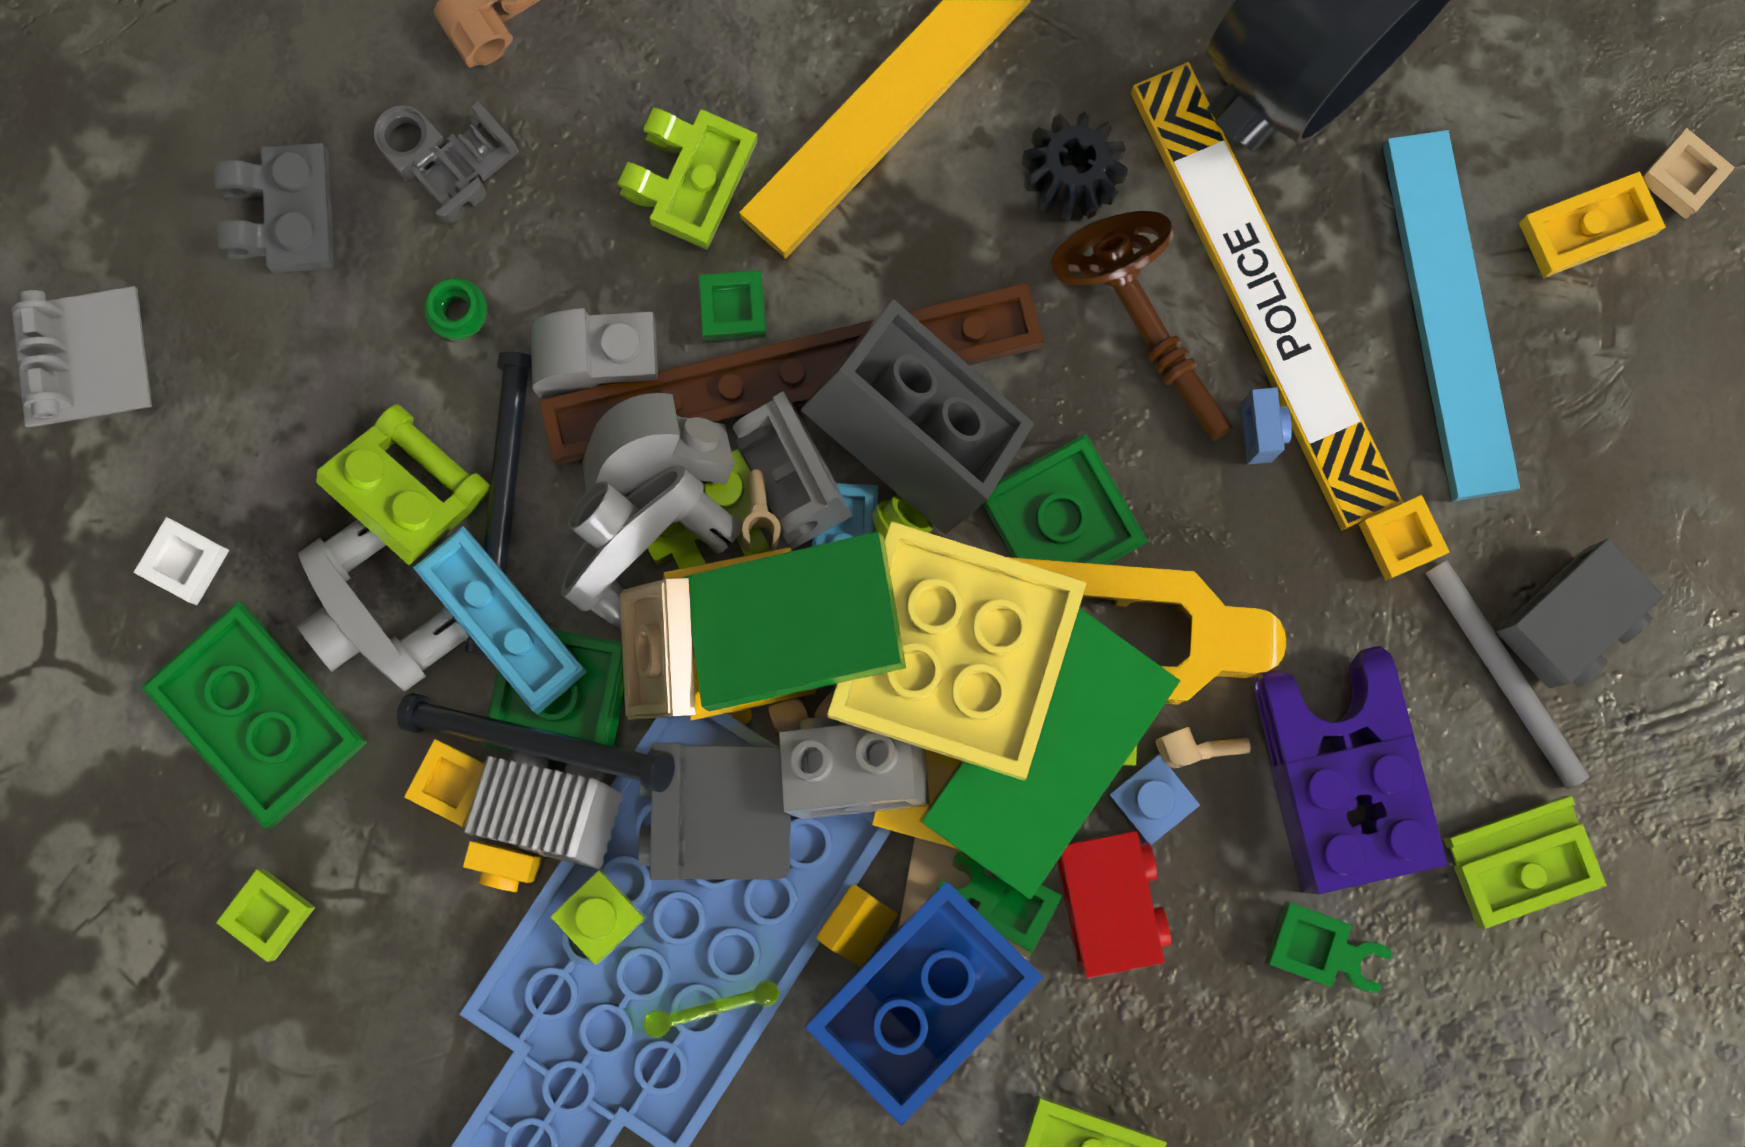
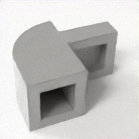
M585 308L570 309L543 315L535 319L530 325L532 389L539 399H547L601 386V383L658 380L656 323L653 312L588 315Z
M667 393L638 395L624 400L608 410L596 424L582 461L586 492L597 483L606 481L625 497L670 467L683 466L698 480L720 484L727 483L734 467L725 424L714 423L701 417L686 418L677 416L673 394Z

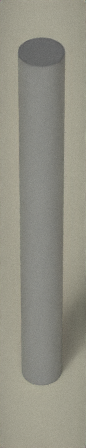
M1445 560L1425 572L1566 789L1573 788L1590 777L1449 561Z

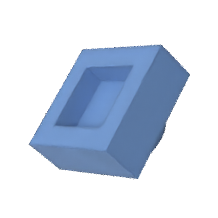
M1278 387L1252 389L1240 403L1247 465L1272 463L1285 450L1284 444L1290 443L1292 434L1290 412L1287 406H1280Z
M1160 755L1154 756L1107 795L1132 828L1138 832L1140 838L1144 842H1149L1150 845L1200 806Z

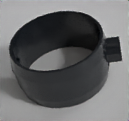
M1236 0L1220 22L1208 45L1207 56L1228 85L1207 109L1214 116L1215 123L1232 140L1240 142L1250 151L1257 149L1275 129L1296 143L1302 144L1321 132L1359 99L1406 52L1451 0Z

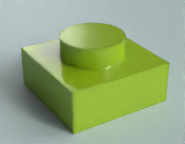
M256 869L216 923L266 962H270L278 958L315 909V906L266 869Z
M603 870L596 872L550 916L594 965H598L647 918Z

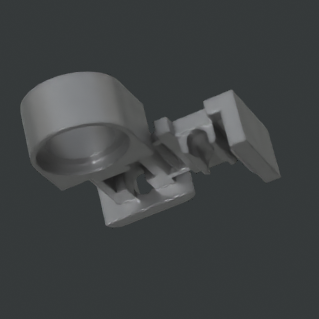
M479 101L471 106L475 113V116L470 119L472 123L470 125L471 128L463 135L458 134L457 137L451 134L447 138L449 143L445 142L442 135L417 109L404 105L389 108L376 121L374 127L375 142L385 158L406 182L415 177L441 206L435 213L445 225H452L463 217L460 208L464 203L469 202L475 207L485 198L486 190L478 178L479 176L485 181L519 153L512 138ZM406 123L420 127L421 139L415 148L406 152H398L390 148L389 138L396 127ZM482 125L500 143V147L496 148L479 129ZM433 161V166L425 170V167Z

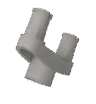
M674 466L662 471L627 497L606 481L599 482L582 496L569 517V528L586 541L567 569L561 586V595L581 611L592 610L621 632L620 593H622L621 590L626 588L615 579L671 523H681L707 544L715 554H720L728 548L727 543L721 538L724 536L733 543L741 532L742 522L703 492L704 484L683 466Z
M357 519L327 541L323 542L321 538H318L298 552L308 579L324 607L298 624L297 628L331 672L360 652L389 681L406 692L426 677L422 671L463 641L466 642L470 636L444 606L440 612L400 641L396 636L392 639L387 637L346 583V581L351 579L348 572L386 546Z

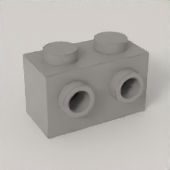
M828 717L803 719L800 721V730L779 732L785 813L800 819H811L930 805L926 750L924 748L849 724L839 725V721Z

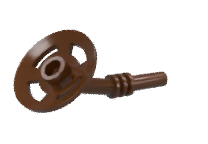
M1154 211L1127 212L1097 221L1070 236L1057 248L1051 259V267L1056 278L1072 285L1105 283L1107 286H1112L1150 350L1147 355L1150 363L1158 362L1155 366L1158 374L1165 373L1162 378L1165 385H1174L1211 441H1216L1231 431L1233 426L1194 371L1197 366L1194 358L1186 359L1189 356V351L1186 347L1179 348L1182 341L1178 336H1170L1136 278L1141 268L1156 259L1170 245L1174 236L1170 219L1164 214ZM1138 233L1153 234L1158 239L1151 243L1149 238L1138 235ZM1093 247V254L1090 257L1082 255ZM1133 248L1140 249V251L1134 254ZM1071 271L1081 272L1082 277L1073 274Z

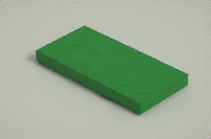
M1079 608L1026 780L1023 781L960 761L919 821L1031 900L1181 680Z

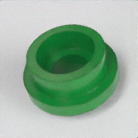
M449 278L437 283L429 291L424 302V316L428 325L437 335L448 340L457 341L472 337L482 328L487 318L488 306L485 296L474 283L466 279ZM456 302L466 303L467 312L462 318L451 320L447 317V311L452 304Z

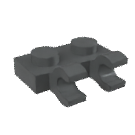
M324 143L261 147L262 165L237 160L214 162L215 187L217 189H224V198L226 200H246L263 197L264 224L242 220L216 222L217 247L219 249H226V257L228 259L266 256V266L272 273L335 269L329 151Z

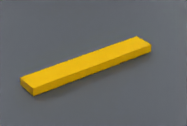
M943 0L739 212L741 220L786 259L1026 8L1031 0Z

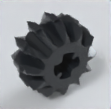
M1086 111L1078 115L1075 126H1070L1066 118L1059 113L1053 118L1052 131L1038 127L1033 132L1031 139L1034 148L1027 149L1023 153L1022 165L1030 170L1024 179L1026 191H1042L1037 204L1041 211L1050 208L1055 202L1061 204L1060 217L1063 221L1070 219L1074 206H1078L1081 212L1090 219L1097 213L1098 202L1112 205L1118 196L1115 185L1124 183L1128 173V168L1118 162L1123 158L1126 150L1124 142H1106L1112 129L1109 121L1100 124L1095 130L1088 128L1089 116ZM1066 160L1072 161L1073 165L1063 167ZM1085 166L1084 173L1078 174L1076 168Z

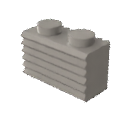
M515 750L511 751L509 761L490 756L486 757L463 833L490 844L600 869L604 865L603 856L608 852L607 843L612 839L611 830L615 827V817L619 814L618 805L623 801L621 792L603 783L604 772L568 763L564 773L557 770L553 771L547 769L549 765L548 760Z

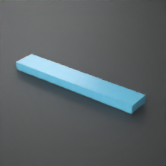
M1449 130L1389 138L1383 145L1384 157L1451 500L1454 502L1513 493L1520 489Z

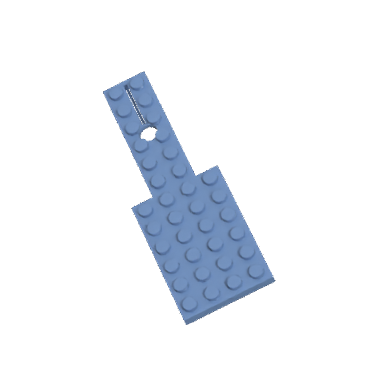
M725 713L690 721L689 715L656 718L634 751L648 754L653 750V743H681L685 746L723 747L777 746ZM617 776L611 787L622 793L623 801L618 805L619 814L615 817V827L611 830L612 839L607 843L608 852L603 856L604 865L600 869L561 860L459 1014L514 1052L451 1147H611L624 1126L655 1147H689L818 947L820 941L816 939L817 934L853 883L855 885L859 883L891 831L872 825L875 812L800 819L791 815L790 871L782 879L650 880V866L639 865L638 841L640 826L651 825V798H641L639 780ZM603 870L647 918L598 965H594L550 916L596 872Z

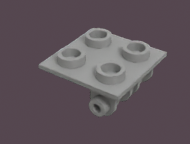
M136 286L46 301V295L43 291L28 290L18 294L19 303L12 306V316L25 427L29 428L152 407L138 289Z

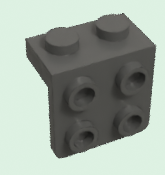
M653 743V749L670 752L673 755L675 771L669 787L660 793L644 789L640 782L641 798H651V825L640 826L638 857L640 866H650V880H779L786 877L790 871L791 815L784 812L780 747L685 746L681 743Z

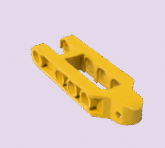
M1011 558L1087 582L1083 598L1114 600V606L1127 607L1132 602L1177 605V611H1183L1191 620L1189 657L1177 667L1161 666L1181 680L1165 703L1167 705H1179L1183 701H1188L1214 677H1256L1258 674L1268 672L1278 666L1284 657L1286 648L1285 630L1281 621L1275 615L1258 608L1225 606L1195 571Z

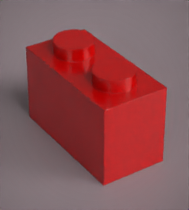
M1137 831L1069 843L1058 859L1057 866L1079 974L1085 978H1092L1165 963L1162 947L1171 946V935L1164 908H1153L1148 882L1157 880V868L1150 843H1140Z

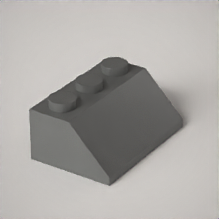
M894 299L888 303L832 368L801 409L804 414L945 535L989 499L1035 424Z

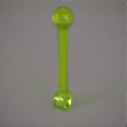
M762 980L757 983L754 990L670 1014L662 1010H655L646 1016L644 1029L650 1037L660 1038L666 1035L673 1026L755 1003L768 1007L775 1004L778 1000L779 989L773 981Z

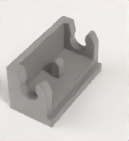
M783 391L773 397L774 400L739 419L733 425V429L738 437L735 441L751 471L758 469L764 472L766 501L773 515L779 520L782 535L787 545L794 549L853 515L800 412Z

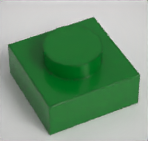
M761 270L699 275L702 332L705 342L767 337Z

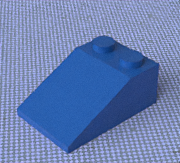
M946 881L807 1020L805 1029L902 1126L1042 980L1043 976Z

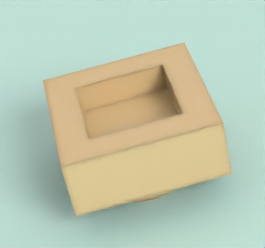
M1686 128L1671 142L1642 177L1649 190L1687 220L1698 211L1735 167Z

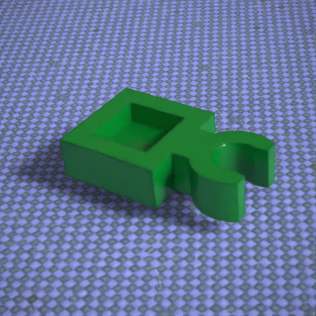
M957 852L953 859V867L965 872L971 882L964 888L955 889L974 908L978 909L977 911L1022 956L1029 959L1060 904L1062 895L1041 884L1030 900L997 876L995 880L984 874V869L979 863L965 853ZM941 880L939 882L937 890L945 883Z
M1285 901L1264 963L1331 988L1339 970L1343 972L1346 981L1354 988L1369 993H1379L1382 985L1368 980L1362 975L1360 969L1361 962L1366 956L1371 954L1390 960L1393 952L1386 946L1371 941H1359L1352 945L1348 944L1347 940L1352 924Z

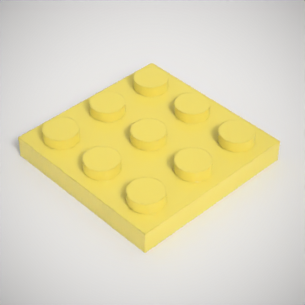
M891 521L885 538V546L906 669L837 683L828 710V718L1025 781L1087 582Z

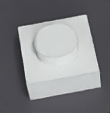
M166 517L133 573L189 603L198 605L229 550Z

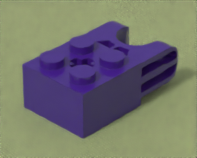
M1381 646L1365 648L1359 651L1349 665L1352 701L1348 712L1339 722L1330 723L1316 717L1304 703L1294 677L1283 670L1271 669L1268 672L1260 673L1255 681L1256 702L1272 762L1270 770L1301 893L1319 895L1448 865L1397 669L1391 654ZM1356 799L1359 801V805L1364 806L1366 811V820L1363 821L1362 829L1361 824L1350 825L1347 819V812L1357 808Z

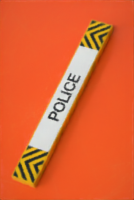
M1184 63L1133 85L1130 94L1272 388L1278 387L1280 405L1287 406L1289 409L1292 430L1340 530L1343 531L1372 516L1402 504L1403 500L1222 129L1215 123L1214 116L1207 109L1210 104L1190 63Z

